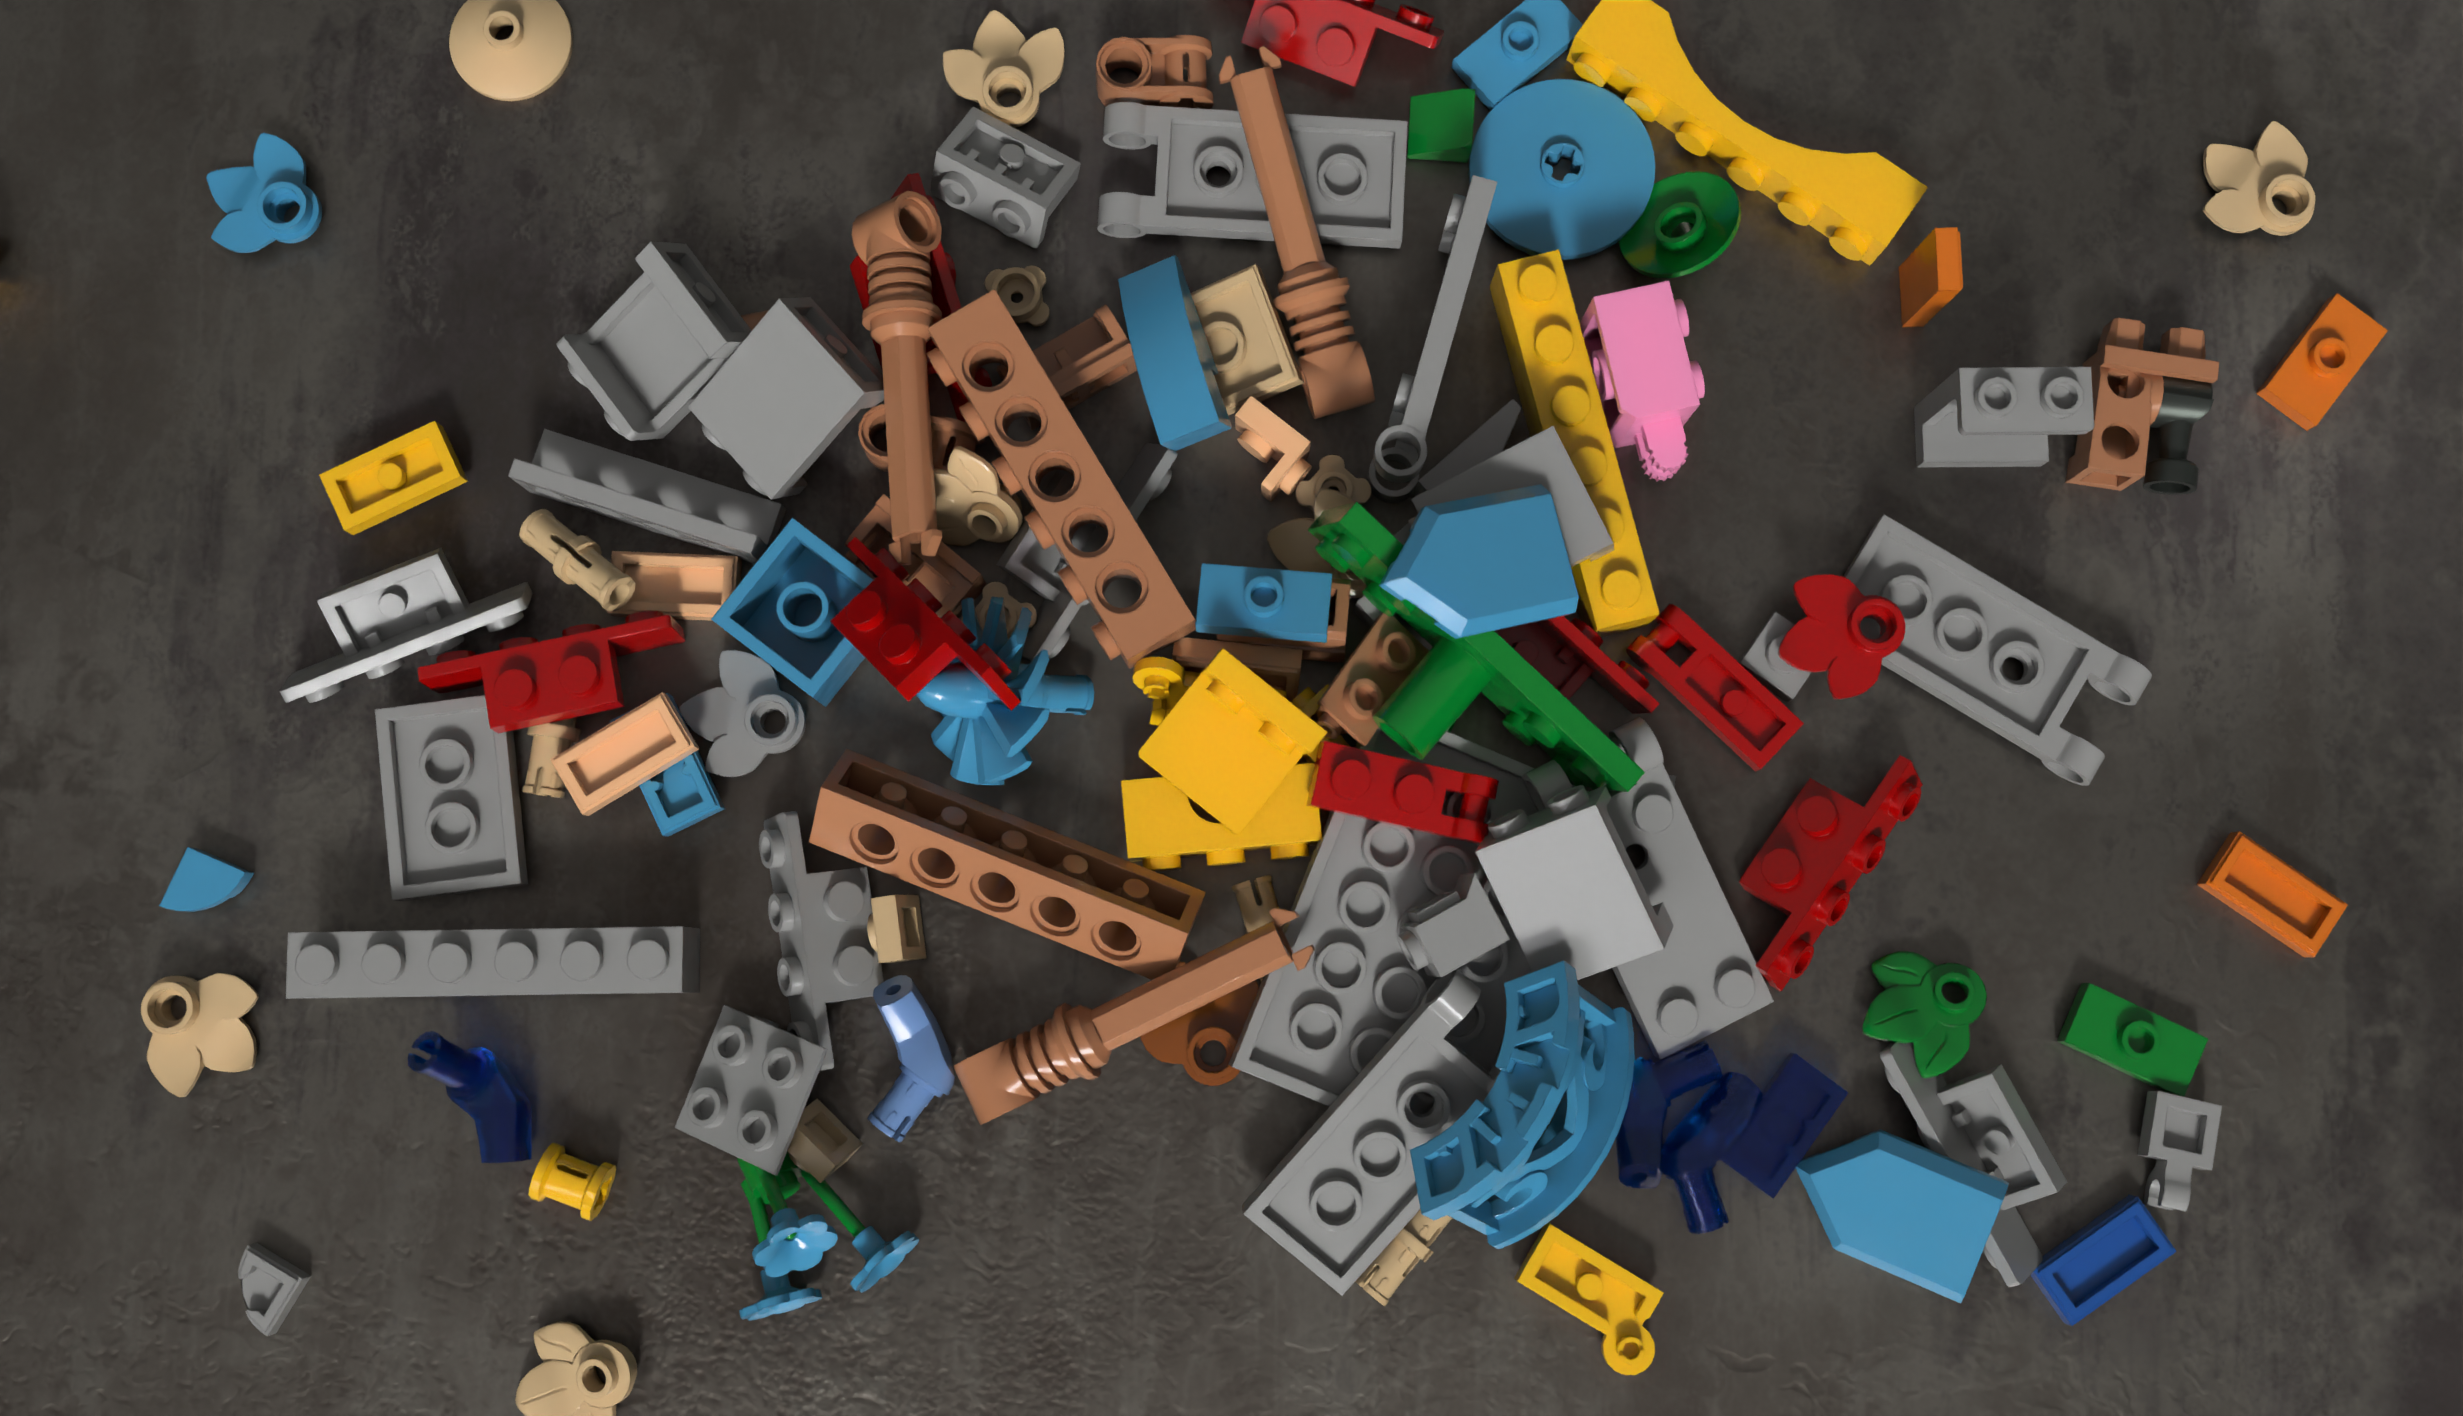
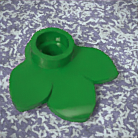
M1897 951L1873 962L1871 965L1873 974L1880 985L1886 990L1881 992L1870 1004L1862 1025L1863 1034L1887 1042L1904 1044L1913 1042L1915 1065L1920 1076L1924 1079L1947 1072L1959 1063L1969 1049V1025L1979 1018L1987 1001L1986 988L1980 976L1965 965L1944 963L1937 966L1922 955L1909 951ZM1948 984L1959 986L1965 993V1001L1958 1004L1947 1001L1942 994V987Z

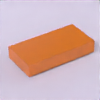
M1958 227L1934 228L1899 266L1902 327H1924L1963 289L1961 239Z
M2240 831L2231 832L2196 884L2304 958L2316 956L2348 906L2347 903Z

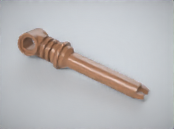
M1263 46L1259 48L1263 68L1236 75L1232 57L1228 56L1225 58L1220 71L1219 82L1220 84L1230 82L1283 270V276L1277 285L1280 296L1273 299L1274 306L1285 313L1287 321L1296 322V325L1291 326L1289 330L1291 336L1300 337V340L1293 344L1295 351H1304V356L1299 357L1297 363L1304 380L1302 386L1312 417L1317 419L1374 403L1375 394L1363 349L1358 341H1349V337L1356 334L1354 326L1345 327L1344 322L1351 319L1350 312L1348 310L1341 311L1340 307L1347 304L1345 295L1350 288L1349 279L1347 277L1340 278L1338 269L1325 261L1273 74L1274 69L1281 68L1280 58Z
M906 191L858 215L852 226L854 247L859 257L868 266L867 279L869 280L868 294L870 298L869 306L863 310L861 316L862 325L866 330L870 331L871 337L881 345L891 524L892 538L895 541L889 544V551L897 563L904 565L912 564L910 544L921 543L922 555L933 557L936 555L942 539V530L937 529L926 343L932 339L927 328L942 320V311L933 303L931 295L932 282L930 280L931 267L929 265L931 260L930 251L936 249L940 243L942 228L940 218L934 206L926 197L913 191Z
M1274 908L1269 911L1274 921L1094 1009L1083 1005L1072 1007L1070 1004L1062 1003L1056 1007L1053 1017L1046 1020L1044 1025L1038 1024L1032 1027L1030 1032L1024 1031L1018 1034L1016 1039L1009 1038L953 1066L980 1125L1038 1098L1041 1093L1046 1094L1052 1091L1055 1086L1061 1087L1067 1084L1069 1079L1075 1080L1082 1077L1087 1080H1094L1098 1078L1101 1074V1067L1108 1063L1113 1049L1292 962H1294L1298 971L1306 968L1315 950L1313 944L1293 953L1281 925L1298 918L1297 911Z

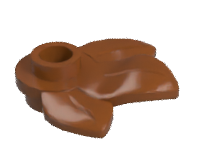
M1179 962L1177 968L1180 967V966H1182V965H1184V964H1186V963H1185V962ZM1255 980L1140 1036L1144 1047L1153 1057L1161 1062L1182 1064L1186 1072L1201 1084L1218 1086L1231 1081L1241 1070L1233 1068L1228 1064L1259 990L1257 981ZM1210 1040L1221 1042L1226 1049L1224 1061L1216 1066L1206 1064L1201 1058V1048Z

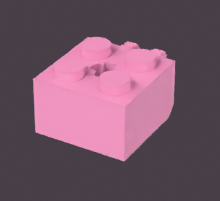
M1669 281L1595 296L1592 298L1580 321V327L1613 447L1620 448L1635 444L1639 461L1643 462L1641 468H1644V474H1648L1650 476L1649 479H1656V482L1658 480H1663L1664 482L1667 478L1671 479L1674 476L1673 473L1676 474L1681 465L1686 462L1685 458L1689 454L1686 453L1688 447L1684 445L1686 436L1683 426L1699 407V399L1703 398L1705 394L1701 367L1697 360L1689 361L1684 337L1689 335V320L1686 307L1682 299L1674 300Z

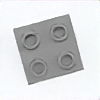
M724 1005L675 1128L771 1174L778 1175L828 1049L778 1028L779 1024L759 1016L752 1017Z

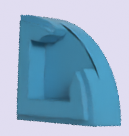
M187 847L159 906L170 910L187 912L215 907L229 898L240 894L250 882L254 873L198 848Z

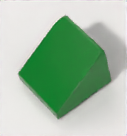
M1461 88L1411 96L1407 159L1468 162L1473 143L1475 89Z

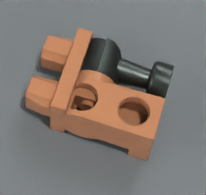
M2114 318L2103 327L2097 352L2083 363V367H2091L2094 428L2087 434L2077 435L2075 455L2069 458L2065 483L2122 491L2144 477L2143 488L2153 493L2184 495L2197 490L2199 470L2195 463L2187 460L2193 424L2207 414L2212 407L2214 401L2212 399V383L2218 380L2219 372L2218 361L2205 360V335L2203 330L2185 327L2170 328L2162 334L2160 353L2143 350L2145 324L2141 321ZM2150 427L2159 428V459H2154L2146 464Z

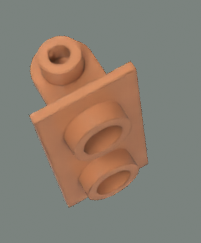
M1381 612L1317 702L1320 707L1317 709L1319 719L1316 723L1327 731L1326 737L1336 739L1340 734L1349 733L1362 747L1366 746L1379 728L1372 718L1373 715L1429 652L1393 616L1390 617Z

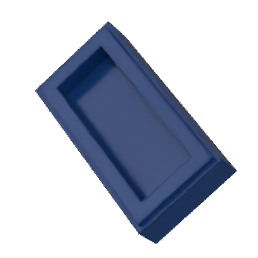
M2128 1195L2043 1255L2042 1262L2031 1273V1277L2065 1324L2073 1326L2177 1251L2139 1197Z

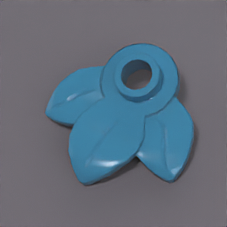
M262 133L258 137L253 154L254 167H232L211 171L207 174L206 179L214 200L227 213L214 229L211 238L228 250L237 253L257 252L275 240L282 243L301 242L310 237L317 230L321 222V202L317 195L306 186V163L290 144L275 135ZM293 206H300L295 218L285 222L284 215L286 211Z

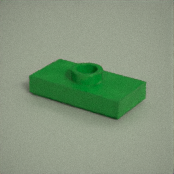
M2081 983L2057 1039V1042L2163 1092L2183 1097L2186 1094L2208 1041V1038L2091 983Z

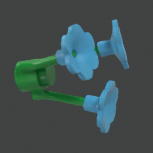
M788 1151L778 1175L771 1174L737 1158V1162L745 1177L741 1186L750 1204L759 1242L753 1249L752 1256L755 1264L764 1268V1270L760 1271V1276L765 1293L755 1304L739 1310L741 1319L757 1320L773 1314L789 1312L801 1308L805 1304L822 1299L821 1289H799L792 1287L788 1277V1273L792 1270L804 1271L817 1265L823 1257V1252L832 1248L838 1240L835 1229L827 1225L822 1215L812 1214L799 1220L796 1210L788 1208L785 1199L799 1190L801 1185L798 1177L802 1176L855 1238L852 1241V1245L866 1260L863 1269L850 1283L855 1291L859 1290L863 1293L876 1284L880 1278L890 1274L901 1264L905 1255L919 1242V1238L914 1233L911 1234L910 1231L904 1232L893 1241L885 1242L873 1226L866 1228L825 1180L820 1183L810 1172H806L795 1165L790 1159ZM765 1204H770L774 1213L771 1217L772 1228L770 1227Z

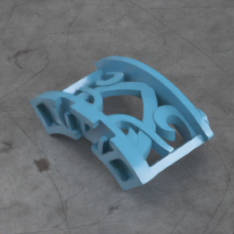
M1565 961L1504 983L1506 1024L1501 1050L1495 1065L1501 1071L1492 1089L1483 1102L1476 1099L1469 1109L1440 1135L1420 1146L1410 1149L1421 1214L1432 1220H1437L1447 1215L1487 1235L1489 1245L1497 1249H1502L1539 1230L1558 1216L1578 1197L1607 1157L1620 1130L1628 1106L1635 1060L1631 1013L1623 1007L1610 1008L1581 987L1577 982L1575 968Z

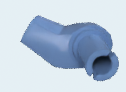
M898 975L875 987L873 992L874 1000L895 1042L898 1059L901 1062L899 1068L902 1073L885 1097L881 1099L875 1109L868 1115L867 1119L890 1138L893 1137L898 1142L903 1141L915 1120L934 1096L949 1095L956 1077L951 1053L937 1019L913 980L907 975Z

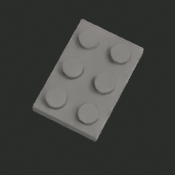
M485 695L375 709L392 900L407 901L528 885L513 731L498 734L490 729Z

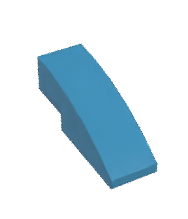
M1175 255L1119 278L1120 295L1128 336L1160 445L1177 451L1232 429L1214 376L1218 374V370L1178 257Z

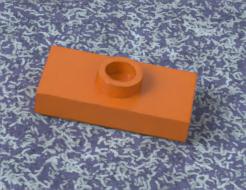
M2336 293L2322 305L2256 394L2304 430L2308 431L2317 426L2388 330L2340 294Z

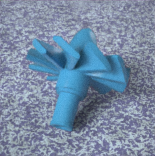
M991 597L984 630H982L978 621L973 598H966L961 601L963 623L977 638L970 647L976 651L985 643L1008 666L1012 673L1003 681L1021 702L1011 711L957 658L952 660L916 696L926 707L940 712L943 720L931 733L933 744L953 761L950 775L956 780L971 784L1005 785L1004 779L1028 769L1033 762L1025 746L1048 721L1049 712L1086 715V710H1090L1094 702V686L1087 675L1044 674L1049 662L1048 650H1041L1030 664H1020L1032 612L1028 608H1021L1015 629L1008 639L1004 597Z

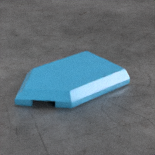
M1542 484L1433 504L1421 508L1409 529L1411 533L1397 559L1390 564L1379 584L1382 589L1398 600L1406 599L1435 619L1434 625L1455 639L1570 615L1576 612L1579 599L1552 495Z
M1881 1129L1858 1137L1853 1142L1821 1154L1816 1153L1794 1162L1798 1175L1833 1249L1958 1303L1962 1302L2004 1200L2009 1182Z

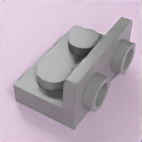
M972 107L936 151L930 191L935 197L945 201L951 207L970 214L998 229L1008 237L1015 238L1032 248H1037L1044 239L1049 216L1077 181L1081 163L987 113Z

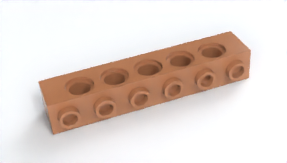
M996 290L988 292L928 327L927 329L936 348L927 352V357L945 387L954 382L958 383L968 400L967 403L959 407V410L978 441L988 435L1001 455L991 463L1010 495L1020 490L1023 491L1034 510L1024 516L1043 550L1055 545L1067 566L1057 571L1074 602L1078 605L1088 599L1100 619L1098 623L1091 626V629L1108 658L1112 660L1121 654L1130 669L1142 658L1151 657L1196 630L1195 618ZM988 363H1000L1008 368L1007 376L1000 384L993 387H984L975 382L976 373L982 366ZM1022 416H1031L1041 422L1040 431L1033 439L1019 442L1007 436L1008 427L1015 419ZM1064 470L1075 478L1072 488L1066 494L1051 497L1040 491V482L1050 471ZM1097 524L1107 531L1108 538L1100 549L1094 552H1083L1073 546V535L1083 525ZM1120 578L1134 580L1142 589L1137 602L1126 608L1112 606L1105 599L1107 587L1110 583Z
M849 749L844 751L820 788L809 843L1151 980L1177 968L1206 893Z

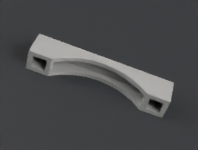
M672 926L288 932L286 999L700 993L699 928Z

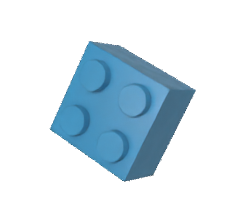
M792 518L711 620L826 707L865 658L839 632L830 620L848 605L855 596L863 591L873 579Z

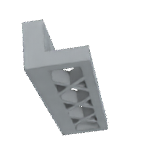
M547 429L543 431L532 464L514 458L508 477L530 493L728 556H738L742 560L756 564L776 539L786 508L780 503Z

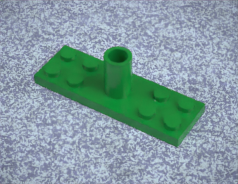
M1357 501L1324 510L1307 529L1320 541L1315 546V549L1326 562L1342 573H1345L1349 568L1367 585L1362 592L1370 603L1387 616L1392 617L1397 613L1432 646L1430 651L1372 717L1378 727L1409 754L1423 760L1479 693L1482 692L1506 715L1502 720L1504 727L1528 746H1532L1534 743L1538 744L1552 757L1551 760H1555L1561 766L1570 783L1574 786L1583 785L1593 790L1606 786L1608 790L1629 792L1645 773L1495 631L1455 639L1434 625L1435 619L1406 599L1400 601L1382 589L1379 584L1390 564L1397 559L1404 545Z

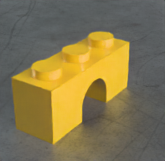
M1315 763L1296 764L1240 834L1231 832L1221 823H1213L1201 818L1192 809L1188 796L1164 777L1122 780L1121 787L1129 861H1142L1143 867L1156 872L1181 869V857L1206 855L1207 866L1245 863V851L1270 849L1271 860L1309 857V845H1316L1322 839L1319 808L1306 806Z

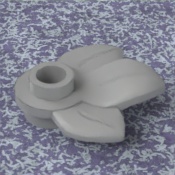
M725 650L721 652L719 658V671L723 687H715L697 694L684 702L679 707V712L694 732L704 739L714 742L706 759V771L724 777H739L754 771L768 753H783L796 746L805 732L806 715L802 705L796 698L784 691H780L772 666L750 653L738 650ZM772 712H782L785 716L784 728L776 734H769L764 725L766 717Z

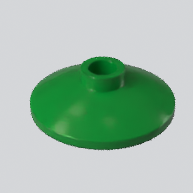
M1692 171L1664 178L1653 185L1649 202L1642 216L1630 232L1619 241L1621 252L1633 269L1649 277L1675 278L1693 273L1719 257L1734 239L1741 221L1739 198L1733 187L1725 179L1712 173Z

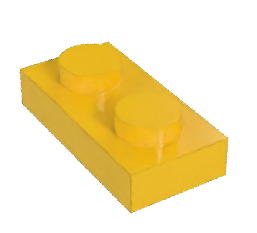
M436 421L430 422L319 474L344 531L351 535H356L468 482L444 427Z

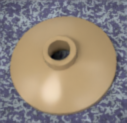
M467 0L459 9L452 23L449 49L456 70L475 91L495 100L520 101L543 93L562 76L571 58L573 33L566 13L556 0ZM507 26H514L513 33L509 38L504 40L495 39L501 29Z

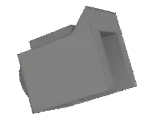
M1460 873L1454 891H1446L1408 912L1407 914L1411 921L1401 926L1404 933L1397 936L1403 954L1415 971L1424 968L1427 975L1440 978L1510 940L1475 873Z

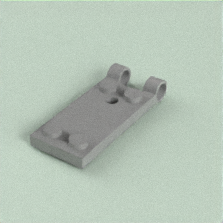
M1116 102L1105 107L1103 141L1106 144L1115 148L1129 150L1143 149L1151 144L1158 145L1155 196L1138 195L1128 192H1110L1099 197L1097 230L1100 233L1116 238H1137L1145 234L1274 241L1238 111L1151 106L1135 102ZM1285 114L1320 243L1400 249L1403 236L1408 121ZM1215 166H1221L1228 170L1230 179L1226 184L1216 186L1208 181L1206 177L1207 172Z
M1473 175L1467 196L1456 193L1453 195L1438 251L1450 255L1415 376L1402 374L1388 423L1390 427L1384 430L1376 441L1373 459L1367 475V481L1371 486L1372 494L1383 502L1398 503L1407 499L1413 493L1419 479V473L1427 457L1425 436L1497 181ZM1397 439L1395 447L1386 448L1381 451L1387 442ZM1386 461H1398L1404 464L1407 469L1392 468ZM1375 470H1377L1380 476L1390 482L1404 483L1410 480L1411 482L1403 489L1388 490L1378 482Z
M1885 514L1877 519L1843 576L1849 579L1864 596L1878 595L1885 597L1895 603L1903 614L1906 626L1904 639L1893 653L1882 658L1881 664L2041 759L2044 766L2056 775L2078 785L2088 786L2105 759L2104 753L2095 745L2060 727L2086 680L2088 679L2089 684L2107 698L2132 706L2136 705L2152 678L2151 672L2141 663L2111 649ZM1872 618L1862 619L1860 628L1864 636L1870 639H1878L1880 635L1879 624ZM2013 657L2022 663L2024 673L2020 680H2011L2004 675L2002 665L2006 658Z
M1638 717L1610 731L1609 739L1645 773L1629 792L1613 791L1609 793L1611 800L1607 806V811L1625 850L1632 844H1639L1645 852L1644 862L1634 869L1652 906L1663 902L1674 927L1665 949L1613 967L1612 969L1653 1055L1663 1059L1774 1002L1762 974L1755 966L1756 961L1663 765L1664 759L1660 745L1649 725L1641 717ZM1551 760L1523 774L1526 789L1538 812L1549 808L1547 801L1550 798L1572 788L1565 772L1555 760Z
M1458 969L1435 980L1424 995L1421 1005L1242 1204L1243 1214L1342 1296L1420 1210L1410 1149L1430 1141L1452 1126L1476 1099L1483 1102L1501 1071L1495 1065L1490 1072L1486 1071L1446 1037L1452 1028L1461 1022L1472 1010L1481 994V989ZM1427 1092L1434 1097L1433 1107L1428 1112L1416 1113L1410 1109V1100L1416 1093Z

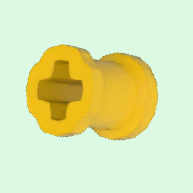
M551 1143L536 1166L528 1195L531 1199L538 1202L543 1201L547 1197L579 1209L581 1218L592 1221L598 1216L609 1196L616 1175V1166L608 1162H604L600 1166L565 1154V1147L563 1145Z

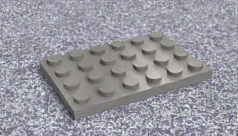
M1380 728L1377 729L1366 746L1362 747L1359 743L1356 745V748L1499 780L1496 799L1488 801L1484 820L1486 824L1517 809H1524L1527 816L1538 812L1523 780V774L1535 768L1448 731L1423 760L1409 754ZM1446 791L1441 814L1459 818L1463 794ZM1330 811L1322 830V839L1317 842L1291 907L1292 911H1297L1299 917L1285 923L1283 927V932L1293 953L1312 944L1315 950L1306 968L1298 971L1294 962L1263 977L1228 1065L1331 1106L1421 1005L1424 995L1438 978L1427 975L1424 968L1415 971L1400 948L1397 936L1404 933L1401 926L1411 921L1407 913L1446 891H1454L1460 873H1475L1510 940L1458 968L1459 971L1481 989V994L1472 1010L1461 1022L1452 1028L1446 1037L1486 1071L1490 1072L1494 1068L1499 1056L1505 1033L1506 994L1504 983L1533 971L1475 853L1480 844ZM1427 1092L1416 1093L1410 1100V1109L1416 1113H1426L1433 1107L1434 1097Z

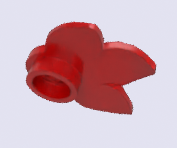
M1824 574L1808 576L1798 580L1793 584V591L1807 617L1799 620L1785 634L1778 648L1779 657L1788 665L1801 671L1813 673L1827 671L1829 691L1836 700L1855 697L1866 692L1878 680L1882 658L1893 653L1904 639L1906 626L1902 612L1895 603L1885 597L1878 595L1864 596L1849 579L1843 576ZM1863 618H1872L1879 624L1880 635L1878 639H1870L1864 636L1860 628Z

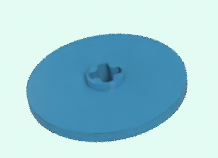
M1573 79L1545 80L1524 86L1512 92L1487 114L1472 144L1469 159V183L1473 175L1497 181L1486 223L1506 243L1530 255H1538L1559 249L1562 260L1577 259L1599 253L1611 247L1636 225L1649 202L1653 190L1655 156L1652 142L1642 121L1618 96L1602 87ZM1560 158H1567L1572 161L1570 165L1572 173H1567L1563 181L1554 179L1552 177L1553 167L1551 165H1556Z

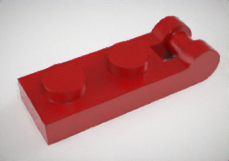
M1668 604L1656 617L1658 625L1646 637L1639 635L1626 648L1627 654L1641 669L1654 676L1755 772L1761 770L1804 723L1684 611L1673 604ZM1676 642L1682 643L1691 652L1689 657L1680 666L1675 664L1665 654Z
M1321 741L1306 806L1480 844L1489 833L1488 824L1484 823L1488 801L1496 799L1499 780L1333 742ZM1446 791L1463 794L1459 818L1441 814Z

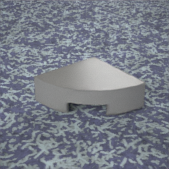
M258 1243L250 1244L246 1247L240 1261L238 1279H241L242 1294L248 1309L245 1312L248 1319L261 1333L270 1336L277 1333L311 1278V1275Z

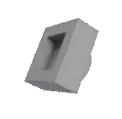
M1774 612L1768 617L1738 662L1763 686L1786 702L1794 699L1811 672L1798 670L1788 665L1779 657L1778 648L1780 643L1794 624L1777 612Z

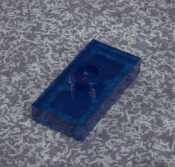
M1790 1053L1715 1158L1766 1196L1774 1199L1845 1099L1848 1092L1796 1053Z

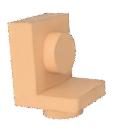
M1250 396L1235 414V429L1241 433L1237 440L1244 449L1258 460L1267 463L1272 457L1278 462L1261 483V495L1272 502L1281 490L1287 495H1291L1296 490L1297 485L1305 479L1311 470L1312 465L1305 461L1310 453L1311 442L1258 400Z

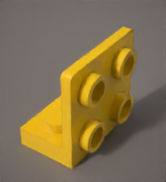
M1222 648L1139 749L1138 756L1231 832L1240 834L1304 754L1311 753L1327 734V731Z

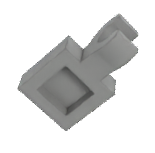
M2161 1091L2147 1092L2138 1155L2156 1159L2157 1161L2146 1182L2144 1205L2171 1211L2173 1209L2187 1211L2191 1195L2192 1168L2199 1170H2212L2222 1105Z

